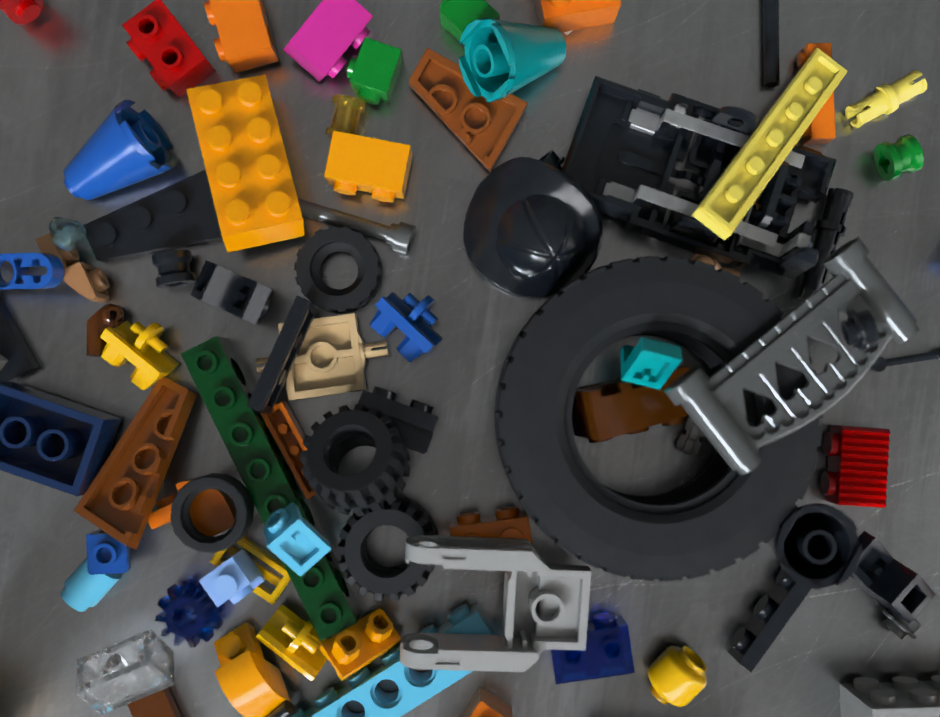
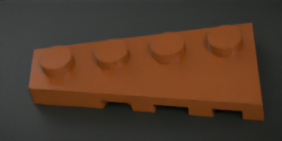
M166 377L159 379L74 511L125 546L137 550L197 395Z

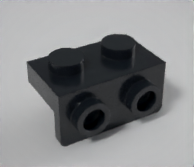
M377 386L374 387L372 393L363 390L358 404L365 405L368 411L371 407L379 409L383 416L387 415L393 421L406 444V448L425 454L439 419L438 416L432 415L434 407L416 400H411L410 406L396 402V393Z

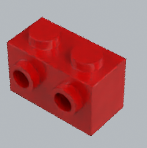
M162 0L153 1L122 25L131 37L126 42L141 62L146 58L154 67L149 74L164 92L170 88L179 98H182L187 94L186 89L198 86L216 72Z

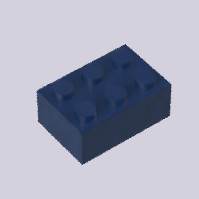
M0 381V470L74 496L84 495L109 456L122 418L16 382Z

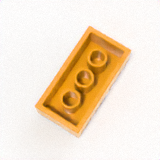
M266 75L186 89L227 253L305 236L303 217Z

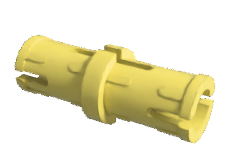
M913 70L908 75L889 85L881 84L873 90V94L845 108L847 120L857 115V119L851 121L850 125L854 128H859L881 114L889 115L899 108V104L918 94L924 93L927 90L926 79L924 78L917 83L914 82L923 74L918 70Z

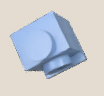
M243 548L200 579L199 582L215 605L219 607L228 599L233 605L251 593L254 588L263 583L266 578Z

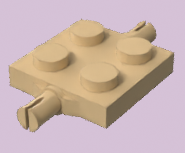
M356 313L313 319L286 379L288 401L367 390L364 372L366 358L389 356L388 349L373 351L376 348L388 347L387 340L364 343L359 334ZM284 323L278 324L279 334ZM269 357L256 358L255 364H266ZM265 366L256 367L257 373L261 374Z

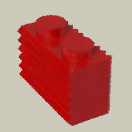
M830 425V432H827L823 439V451L828 456V470L824 471L821 476V491L826 495V501L837 505L886 507L885 500L888 489L886 485L888 482L887 468L889 466L888 452L890 450L889 436L891 434L889 429Z

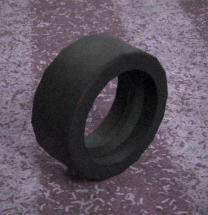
M212 473L190 480L178 491L171 505L170 520L175 535L185 546L197 552L216 553L230 548L247 534L253 522L254 504L241 481L228 474ZM207 489H219L227 493L234 501L236 507V520L232 528L219 536H206L200 533L193 525L190 517V505L193 499L201 491Z

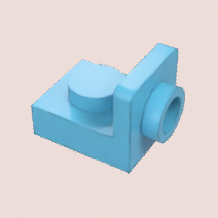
M291 502L284 509L280 508L272 513L263 528L267 547L300 577L331 550L329 541L302 517L299 507L294 502Z

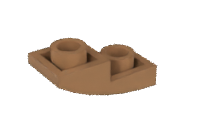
M51 233L35 239L42 253L54 254L60 258L65 270L63 280L72 289L91 301L104 304L111 301L106 290L109 288V282L105 274L98 267L96 268L93 265L80 261L76 262L79 260V254L71 241Z

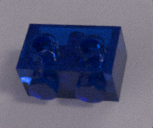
M599 613L593 616V620L588 621L586 651L549 650L556 684L635 673L628 625L622 616L616 617V613Z

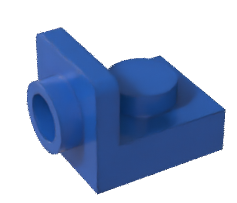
M101 529L86 535L87 569L90 575L126 573L130 570L129 547Z

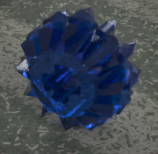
M191 578L182 581L181 587L176 584L170 586L167 589L168 596H164L158 601L157 605L164 611L156 616L155 621L166 623L167 625L162 630L161 636H168L170 633L175 634L174 646H179L185 639L190 648L196 647L200 643V639L208 642L214 637L213 629H219L223 625V619L217 614L225 610V604L217 607L200 582L195 587ZM190 606L195 610L191 613V615L196 614L194 619L188 617L187 614L190 610L185 611L186 607Z

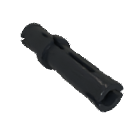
M841 188L828 189L820 220H816L813 227L816 232L812 248L818 250V260L815 266L802 274L800 286L795 295V299L800 302L806 300L827 281L829 271L824 266L823 261L836 251L840 237L845 235L847 229L844 226L845 218L854 193Z

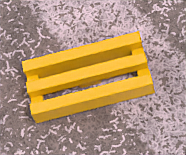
M245 535L237 544L284 575L283 578H280L252 559L266 580L276 586L274 591L261 583L254 588L253 592L274 605L291 580L280 558ZM231 546L228 549L216 552L210 563L218 567L227 560L223 557L225 553L233 556L240 550L235 546Z

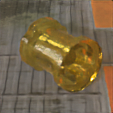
M333 95L332 104L335 107L331 127L326 128L325 134L332 138L333 131L359 135L357 129L360 113L365 111L366 103L358 98L347 95Z

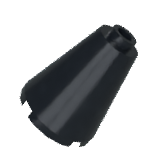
M814 503L797 507L795 511L778 525L780 527L779 531L769 540L784 573L796 583L811 589H823L824 587L846 582L857 569L862 555V545L858 541L855 523L841 510L826 504Z

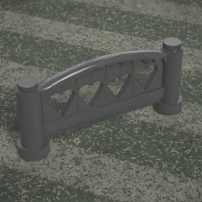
M859 237L847 242L823 261L824 266L833 276L832 279L714 375L708 378L700 366H696L677 378L664 391L675 406L680 404L683 406L730 468L737 470L740 475L747 474L760 464L761 458L758 456V449L761 446L774 442L804 427L840 401L867 373L890 339H894L897 344H900L913 337L919 331L916 325V318L866 255L870 251ZM852 309L856 313L869 310L878 329V343L868 345L866 350H859L855 345L852 348L844 346L841 338L838 312L848 315V311ZM807 337L831 345L837 350L838 356L834 363H825L824 370L820 374L814 373L810 368ZM775 363L800 371L806 377L805 386L802 389H794L793 395L789 400H784L779 396ZM743 389L768 397L775 405L773 413L769 416L762 415L761 422L755 427L749 425L746 420Z

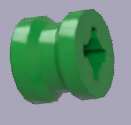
M913 135L901 136L897 138L895 143H880L874 149V163L878 173L884 180L896 179L902 172L911 174L921 170L923 166V150L919 141Z

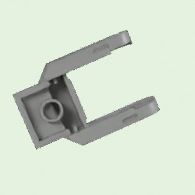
M416 535L406 539V563L411 561L419 564L442 565L443 569L505 571L502 609L504 633L502 635L410 633L401 638L400 662L404 666L424 670L525 672L539 660V654L545 649L586 651L591 569L589 566L548 564L543 555L528 539Z

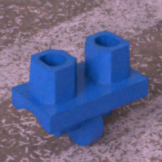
M392 292L387 297H381L375 304V307L379 310L370 322V326L383 337L388 336L397 326L406 337L396 349L408 362L413 361L423 353L427 354L443 339L431 328L438 318L428 310L435 301L430 295L420 302L411 293L402 300Z

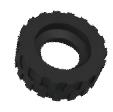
M330 226L329 229L316 231L315 235L311 238L308 237L304 241L305 244L297 252V263L294 264V270L297 273L295 279L297 285L301 288L302 294L311 303L325 311L342 314V312L351 313L357 311V308L366 306L368 301L375 297L378 292L377 288L382 282V263L377 250L359 231L355 232L345 226L343 228ZM334 252L350 254L358 265L356 280L344 289H333L327 286L321 277L320 268L323 260Z

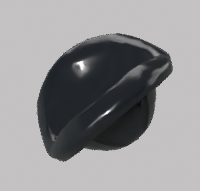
M530 157L510 159L496 167L480 182L467 209L463 229L467 254L478 272L497 288L509 294L526 298L552 296L575 278L587 273L597 260L603 237L601 215L587 190L564 171Z

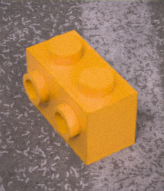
M333 131L324 177L329 185L334 186L333 190L338 193L356 195L357 190L372 193L371 198L383 202H394L395 198L405 199L413 157L411 145Z

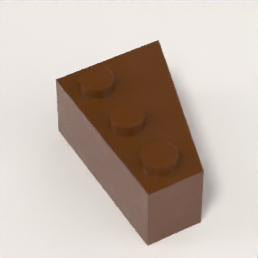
M677 366L660 390L621 381V378L577 387L572 407V424L575 436L588 438L589 443H597L623 434L646 432L650 426L660 423L662 426L684 423V417L689 414L681 404L675 406L664 391L677 378L689 371V366Z

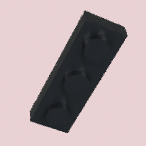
M782 569L776 577L777 584L768 596H763L757 602L753 610L754 616L746 627H741L737 630L730 643L732 647L728 653L750 672L756 667L811 590V588L800 585L790 579Z

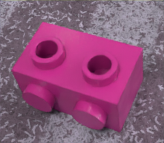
M322 0L283 51L317 81L320 82L327 74L334 78L347 62L342 56L347 48L352 45L357 49L364 38L371 32L365 26L373 16L356 0Z

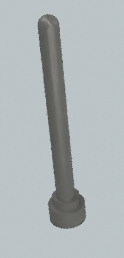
M298 198L302 216L341 228L343 226L349 227L355 232L359 231L364 235L384 240L387 246L392 247V251L408 255L412 248L416 233V226L400 222L399 225L392 223L391 226H387Z

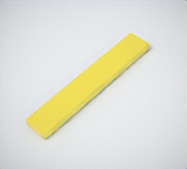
M817 47L701 201L692 216L725 241L734 232L848 71Z

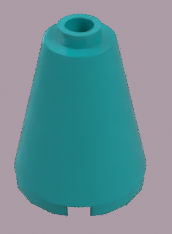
M490 18L476 19L466 26L461 35L460 44L465 43L464 56L459 57V67L463 80L470 92L476 97H484L487 99L485 100L486 102H493L503 99L560 66L566 57L567 46L562 33L556 28Z

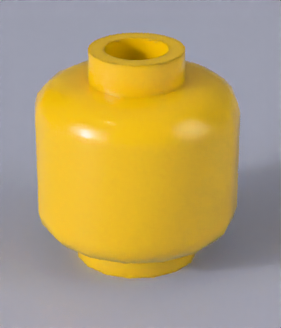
M677 646L667 647L648 669L651 693L659 702L665 705L668 703L677 707L688 705L706 686V664L694 650L687 646L682 648Z

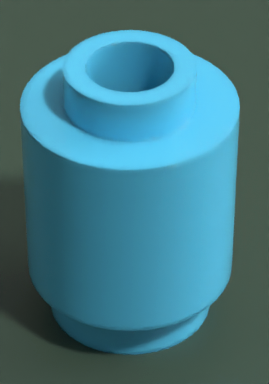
M86 557L64 582L65 588L61 591V597L73 609L85 612L89 607H95L121 578V573L90 575L87 569Z

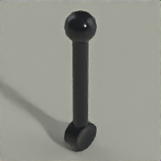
M940 347L936 351L890 359L878 357L870 369L874 372H881L888 366L932 359L940 360Z

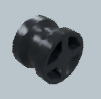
M171 250L152 255V264L157 267L159 274L156 278L157 288L182 287L196 282L195 273L190 271L189 266L192 260L191 251Z

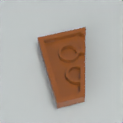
M429 48L425 50L409 79V86L483 166L491 172L523 116L528 102L513 94L493 102H486L485 100L487 99L482 96H474L463 80L459 65Z

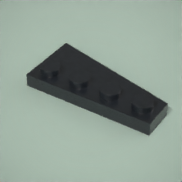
M206 169L82 225L97 261L103 263L151 254V252L164 249L173 250L186 247V245L223 240Z

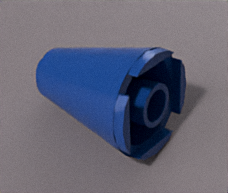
M123 100L117 104L64 169V184L68 191L77 198L82 197L85 200H93L174 168L177 163V157L174 156L170 159L167 151L172 147V143L151 114L145 109L140 113L131 108L135 102L131 100Z

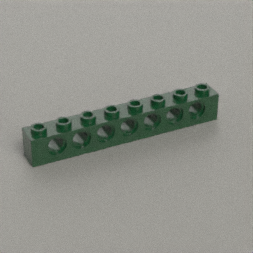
M215 336L181 353L264 525L272 513L280 508L284 509L291 502H294L299 507L302 517L326 538L308 500L261 416V412L247 407L254 390L229 339ZM332 549L301 577L283 562L321 641L358 622L362 610L349 583L345 580L346 577L343 571L341 572Z

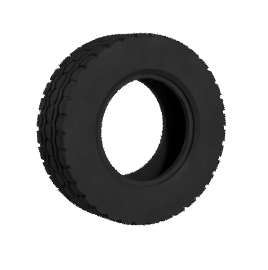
M647 256L612 262L609 265L600 266L584 273L560 288L535 311L514 340L498 380L494 407L495 434L502 465L515 495L534 523L555 544L570 555L576 556L578 560L596 569L601 568L604 572L621 577L630 576L631 579L654 581V579L658 578L659 581L682 580L684 576L692 579L710 574L709 570L713 569L718 572L736 564V558L745 559L760 548L759 543H767L779 531L780 527L778 525L797 509L796 501L803 499L811 482L808 480L809 474H814L819 454L816 453V448L821 446L823 426L819 425V418H823V414L795 432L761 446L758 449V456L761 458V462L747 474L740 475L737 470H732L716 450L709 464L692 481L671 492L654 496H634L604 486L585 465L575 443L572 428V407L577 386L591 362L614 342L625 337L638 335L666 338L692 351L714 375L782 319L784 313L770 299L764 300L762 298L764 294L748 282L741 283L740 277L721 268L717 271L713 265L696 260L690 262L686 258L665 256L660 258V256ZM775 363L779 396L784 400H789L793 395L794 389H802L805 386L806 377L800 371ZM743 389L746 420L749 425L755 427L761 422L762 415L769 416L773 413L775 405L770 398Z

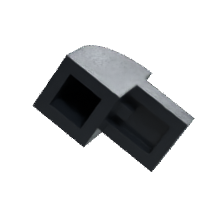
M206 260L191 296L256 325L269 308L270 294L273 289Z
M863 531L858 537V541L862 545V555L857 569L850 577L879 603L910 624L936 594L919 574L895 560L874 536Z

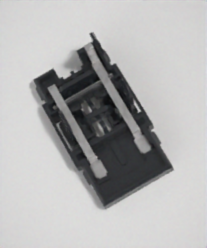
M595 76L562 171L570 175L587 190L600 213L617 219L620 216L621 220L626 221L624 228L631 230L634 225L642 228L640 234L694 253L709 256L726 264L731 263L733 260L739 262L738 268L743 270L747 269L750 265L755 266L757 264L760 265L759 269L794 280L796 276L816 265L818 250L812 248L813 243L810 241L814 223L806 220L792 232H787L798 197L817 203L826 196L836 159L822 155V152L811 148L795 145L734 232L724 241L693 217L692 214L759 125L758 117L742 108L725 106L719 109L676 93H672L667 101L653 93L641 89L635 90ZM693 132L696 133L692 141L684 167L688 170L704 175V177H700L690 171L673 169L675 161L683 163ZM670 177L686 179L699 185L700 188L697 196L685 191H679L672 196L675 185L668 183ZM755 203L759 204L758 210L756 209Z

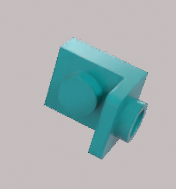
M641 337L635 347L624 345L620 350L621 381L660 390L682 361L681 347Z

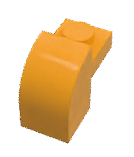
M247 622L214 642L220 668L215 670V674L225 696L244 717H267L284 701H290L280 669L264 659L259 640L255 638L257 636L255 628Z

